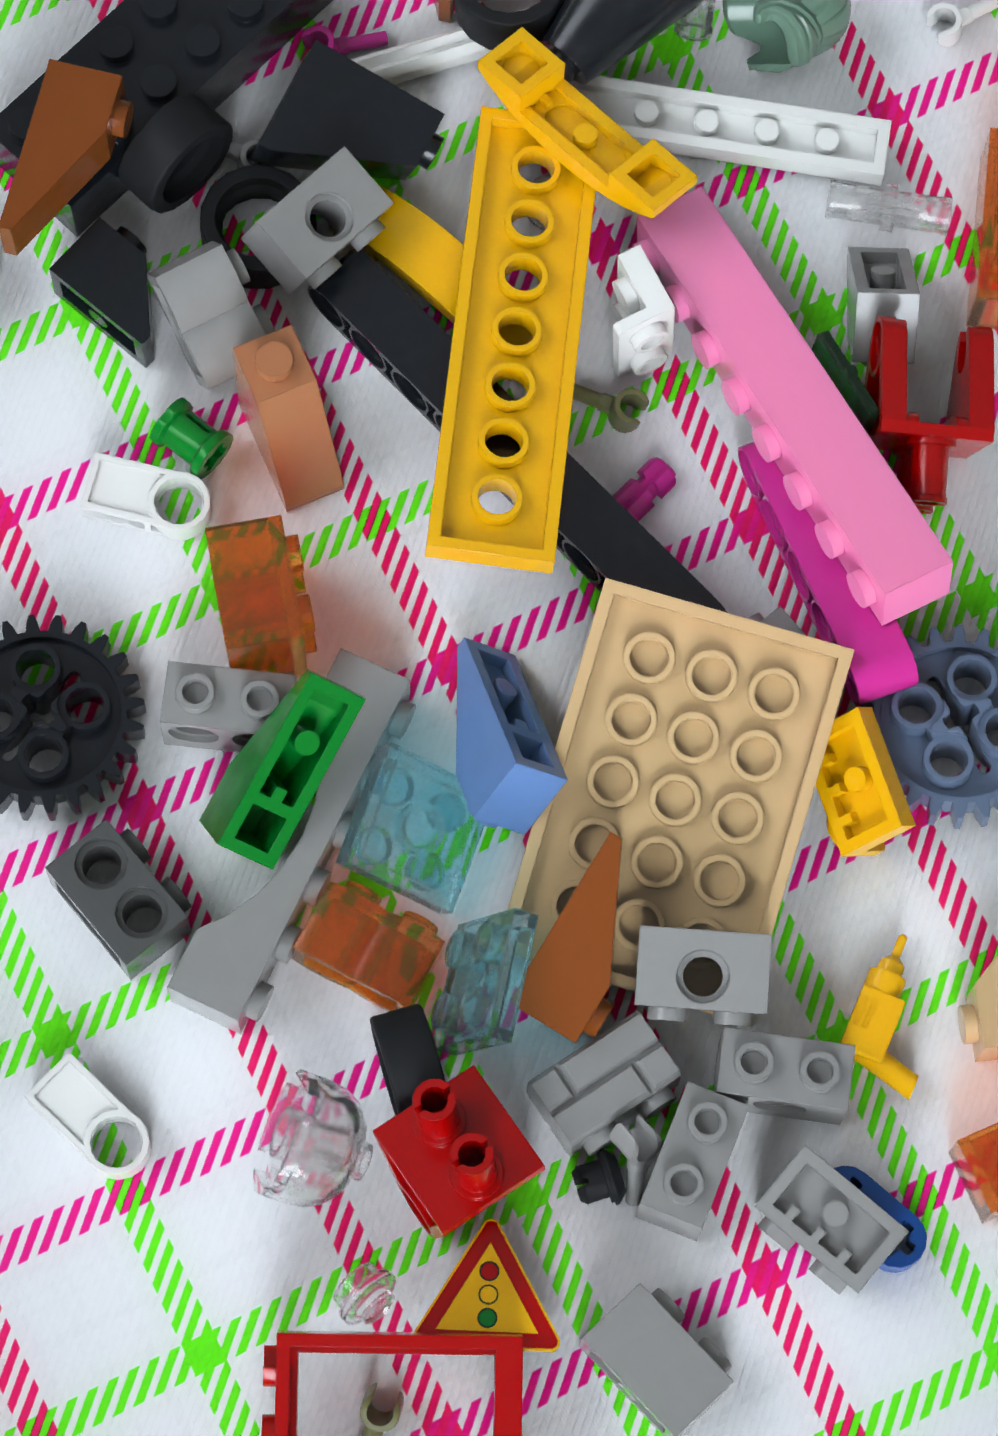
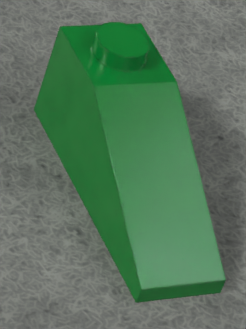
M307 669L229 764L199 819L214 841L224 848L273 870L366 699L362 695Z

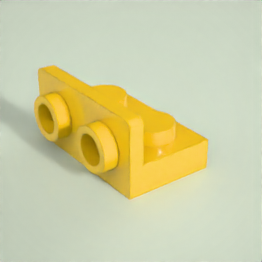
M856 707L834 719L815 785L827 815V830L833 842L838 846L842 857L875 856L885 851V841L915 827L916 824L872 707Z

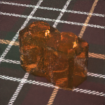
M330 881L292 948V959L319 976L350 989L357 995L388 1012L414 1005L444 950L445 941L436 936L439 930L438 927L425 917L411 911H404L402 917L386 911L379 906L381 902L380 896L360 883L347 881L344 887Z

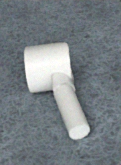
M979 0L960 9L949 2H940L929 9L926 16V27H932L940 21L951 22L954 26L938 35V44L943 47L954 46L962 36V27L997 9L998 0Z

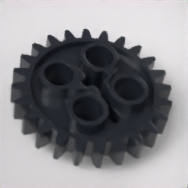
M28 615L25 633L17 634L13 626L8 621L2 622L4 640L0 641V712L12 715L13 720L7 729L0 732V814H3L11 803L16 801L18 802L23 820H29L35 805H43L49 820L55 821L58 813V803L66 801L71 810L76 815L82 813L81 795L89 793L95 800L102 803L105 801L101 782L104 779L119 785L125 782L123 773L117 765L118 761L126 763H137L138 761L136 749L127 743V740L145 739L146 735L144 725L131 719L146 713L144 699L129 697L141 688L138 675L127 674L120 676L129 666L127 655L121 652L106 658L111 648L109 637L104 634L89 644L87 624L82 621L70 635L65 633L63 622L59 615H55L48 631H40L34 615ZM44 664L54 669L51 678L43 684L29 685L22 681L23 674L31 666ZM72 675L80 676L79 682L73 683L63 692L66 681ZM84 702H95L104 708L100 717L90 723H78L72 720L71 713L75 707ZM50 710L52 711L54 720L48 724L43 720H38L32 725L30 715L36 711L44 716ZM20 744L18 753L12 760L6 761L3 759L5 753L12 751ZM48 749L62 754L61 762L51 771L38 772L30 768L33 756L40 751Z

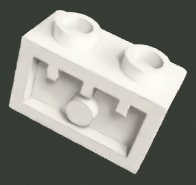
M638 245L618 255L617 280L612 282L617 297V303L612 305L617 321L613 325L612 367L618 378L633 371L637 376L648 374L662 366L668 359L667 355L673 353L675 306L641 245Z

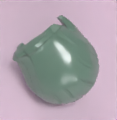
M723 0V14L733 34L758 43L761 46L758 53L747 59L749 70L780 73L792 67L806 65L813 57L826 52L840 41L849 24L851 1Z

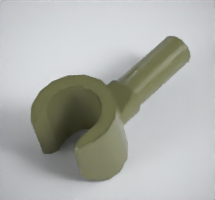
M574 383L573 399L606 413L612 428L621 433H629L636 430L640 421L627 417L622 412L620 405H630L637 410H646L649 405V399L646 394L638 389H625L617 397Z
M378 1383L369 1386L360 1408V1417L365 1425L362 1436H382L384 1432L396 1426L404 1405V1396L401 1391L399 1392L394 1409L382 1412L377 1410L372 1404Z

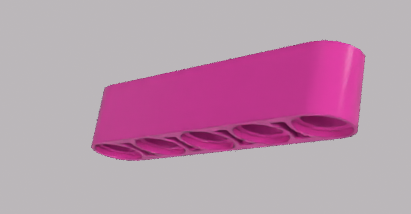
M754 442L740 446L738 448V458L744 479L821 639L855 650L844 685L852 702L856 706H860L917 685L919 682L917 665L897 620L895 619L882 626L869 606L862 608L858 605L847 583V571L837 557L830 559L822 550L815 534V522L806 509L799 511L790 501L783 484L784 475L775 461L766 462L760 455Z

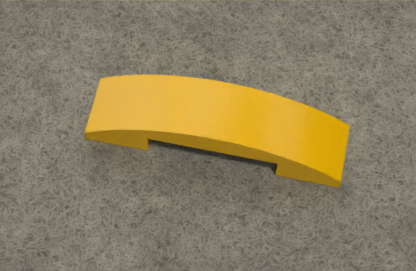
M523 27L478 60V70L522 126L562 165L590 187L615 203L653 219L697 183L698 176L655 139L650 140L643 146L564 79L565 63Z
M380 186L394 204L378 218L386 228L361 250L375 263L380 260L454 324L464 245L412 204ZM510 324L499 330L500 336L512 345H524L533 339L530 331L521 325Z

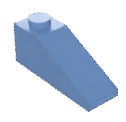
M464 637L457 646L456 776L467 801V808L474 819L487 827L496 828L499 826L525 835L568 779L515 655Z

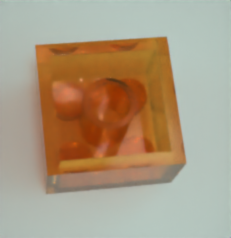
M281 515L205 528L229 668L296 675V677L302 676L307 670L306 654L317 652L314 634L316 632L309 594L296 595L306 593L303 576L304 566L298 535L285 536Z

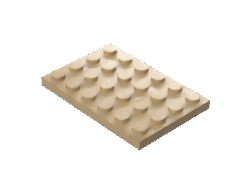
M605 578L555 747L568 780L532 825L496 951L529 961L534 959L610 832L622 838L611 985L635 992L640 925L772 935L855 650ZM701 957L693 959L686 965L683 972V981L691 993L697 996H709L719 988L722 974L719 966L713 960ZM698 1010L713 1015V1011Z

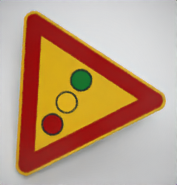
M495 1219L484 1221L414 1330V1332L522 1334L523 1351L553 1353L560 1346L558 1334L500 1223Z

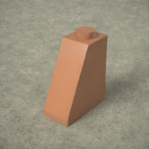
M287 326L232 348L239 405L286 511L288 512L343 490L344 482L318 383L293 326Z

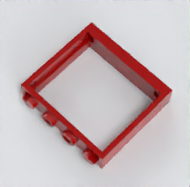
M279 1330L277 1332V1345H264L263 1387H276L275 1414L262 1415L261 1436H297L299 1353L494 1355L493 1436H522V1334Z

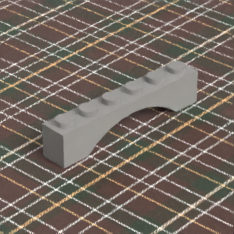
M340 648L326 678L362 695L366 700L317 788L315 804L301 839L283 867L256 895L226 916L196 929L167 986L171 1002L239 1034L242 1033L249 1018L258 1022L265 1012L274 991V986L268 984L267 981L277 961L288 964L303 933V929L296 926L306 904L316 907L322 899L332 872L324 868L335 847L344 851L349 845L360 820V816L353 813L363 791L371 795L376 791L388 765V760L381 756L391 736L397 739L403 737L416 709V705L409 702V679Z

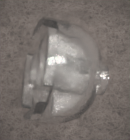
M300 1069L296 1072V1075L301 1081V1085L298 1087L286 1083L269 1114L261 1135L258 1150L263 1152L269 1151L270 1156L266 1172L254 1168L253 1186L256 1193L285 1204L310 1207L323 1205L341 1194L351 1179L360 1181L370 1165L373 1145L365 1142L367 1132L366 1119L361 1104L349 1090L329 1079Z

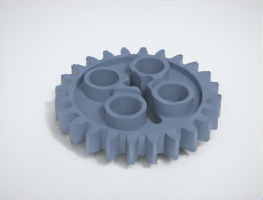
M962 625L956 626L952 641L944 642L936 627L930 628L927 646L922 647L911 635L906 637L917 665L919 674L918 684L857 707H872L904 795L907 796L906 800L911 813L920 804L928 807L927 823L933 826L938 820L941 811L950 812L954 829H960L965 813L973 812L979 825L985 827L990 817L991 807L994 806L998 810V747L993 745L986 735L990 731L998 730V648L989 647V630L984 628L974 643L966 641ZM964 677L973 678L984 686L985 691L977 695H967L961 692L954 682ZM927 682H937L942 690V698L933 687L927 685ZM909 705L919 706L929 714L930 719L920 724L911 723L900 715L899 710ZM949 716L951 717L956 727H952L950 729L946 727ZM966 724L970 726L967 736L960 728ZM975 756L985 767L990 769L988 773H982L974 762ZM939 758H950L959 764L962 773L953 777L943 776L932 768L931 762Z

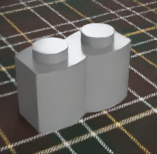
M210 241L147 273L155 296L175 333L180 348L199 385L208 390L236 376L232 348L275 331L264 308L260 304L252 307L247 299L242 285L250 282V277L241 257L234 248L225 251L222 244Z

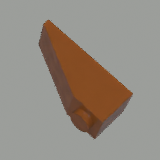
M49 59L0 219V236L5 253L17 256L111 159L117 137L124 139L127 137L132 123L134 103L126 100L122 75Z
M612 832L607 836L507 1001L574 1043L578 1042L583 1032L595 1038L614 1007V1004L604 999L611 987L622 838Z

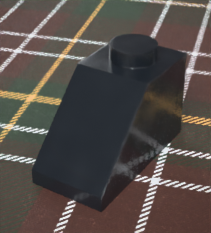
M99 217L50 267L54 292L147 368L154 361L151 290L147 273H149L146 259L147 250L140 239L130 230L123 226L115 230Z

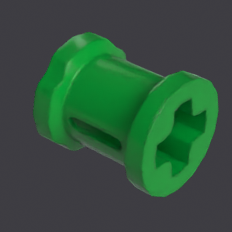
M181 397L173 402L157 420L149 438L159 448L167 446L191 465V474L203 479L226 456L232 445L233 435L225 429L219 431L214 429L192 411L193 406L189 401Z

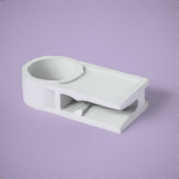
M99 452L95 453L80 508L83 509L82 517L165 536L172 540L183 541L197 537L203 532L211 520L212 512L210 494L207 486L199 477L188 472H178ZM183 488L196 492L203 499V508L200 514L192 521L184 524H172L163 520L158 514L157 504L168 491Z
M70 1052L24 1096L28 1100L27 1103L92 1165L96 1172L105 1178L115 1180L131 1178L142 1171L148 1162L152 1146L144 1123L125 1107ZM123 1122L139 1130L142 1140L140 1153L127 1166L118 1168L105 1166L97 1161L94 1155V1139L98 1132L108 1124Z

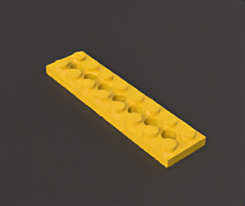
M481 107L425 557L552 574L556 555L596 190L562 165L506 109ZM528 164H538L549 171L551 178L542 183H532L525 180L518 170ZM521 217H532L543 224L545 231L537 236H525L517 232L512 223ZM516 270L528 271L537 278L539 285L527 291L518 290L507 282L506 276ZM510 324L521 325L530 331L533 339L524 345H512L500 336L499 330ZM512 379L522 384L527 394L519 400L508 401L497 396L492 386L500 380ZM495 435H507L519 444L520 451L510 457H500L493 454L487 448L485 442ZM489 491H500L510 497L514 507L506 513L493 514L481 506L479 497Z

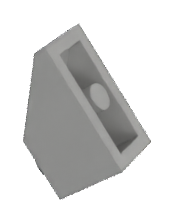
M848 247L847 340L852 362H861L867 367L872 330L875 320L879 315L906 320L907 364H914L920 291L909 249Z

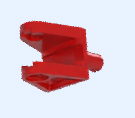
M878 315L871 335L860 423L878 450L893 451L892 455L898 457L897 478L921 514L933 513V506L947 505L946 488L949 457L966 459L994 442L993 330L991 327L973 325L972 327L967 326L966 332H960L956 346L946 421L942 424L920 422L918 413L907 412L906 320Z
M474 1065L448 1082L441 1079H429L422 1082L414 1091L410 1107L373 1130L376 1141L400 1191L421 1225L433 1239L444 1237L545 1170V1165Z

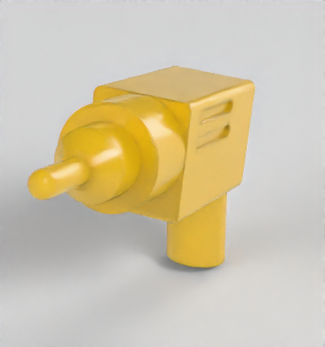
M901 934L896 940L891 955L881 958L877 967H870L840 1043L856 1045L854 1061L861 1064L909 1100L919 1075L887 1052L905 1006V1001L900 999L906 984V980L902 978L905 967L900 957L907 942V937Z

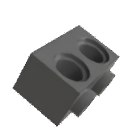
M106 819L48 864L45 869L52 886L128 978L132 980L191 933L189 919L185 912L192 906L172 879L166 877L163 881L159 882L144 865L151 859V856L132 831L127 828L119 834ZM100 860H113L121 866L118 876L109 883L97 884L91 882L86 877L89 868ZM140 908H152L162 915L157 927L146 933L134 932L126 926L129 916Z

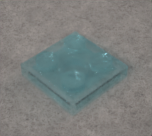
M393 742L382 743L378 746L335 863L439 914H451L456 907L485 825L478 822L470 814L467 808V801L455 774Z
M513 908L458 925L457 930L451 935L445 951V964L449 969L444 992L437 998L431 1015V1025L435 1029L433 1039L437 1051L455 1056L512 1043L538 915Z

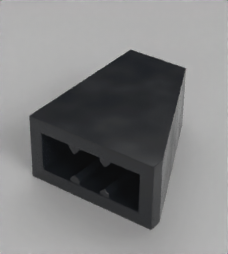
M316 40L301 62L249 159L259 165L316 171L345 146L371 177L405 180L417 165L427 169L433 161L444 140V137L437 134L436 130L445 114Z

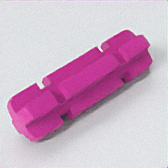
M658 457L650 458L637 471L640 477L637 480L630 478L613 495L638 522L655 506L652 502L655 497L658 496L662 499L676 484V473Z

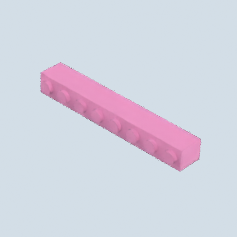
M701 186L680 196L653 219L637 215V242L632 245V248L641 245L675 306L674 322L679 323L683 321L692 334L691 342L698 360L706 369L713 367L722 380L721 387L728 406L737 416L743 413L751 424L753 440L760 455L768 463L775 461L783 473V484L794 507L799 511L806 509L815 522V534L824 553L830 559L837 557L847 571V583L858 605L862 608L869 606L883 626L949 594L953 560L703 187Z

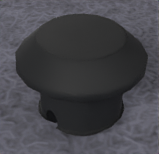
M601 1148L599 1153H596L598 1160L579 1166L576 1165L572 1171V1177L575 1185L587 1184L577 1189L581 1202L589 1205L590 1203L610 1197L612 1203L619 1205L626 1193L623 1177L615 1155Z

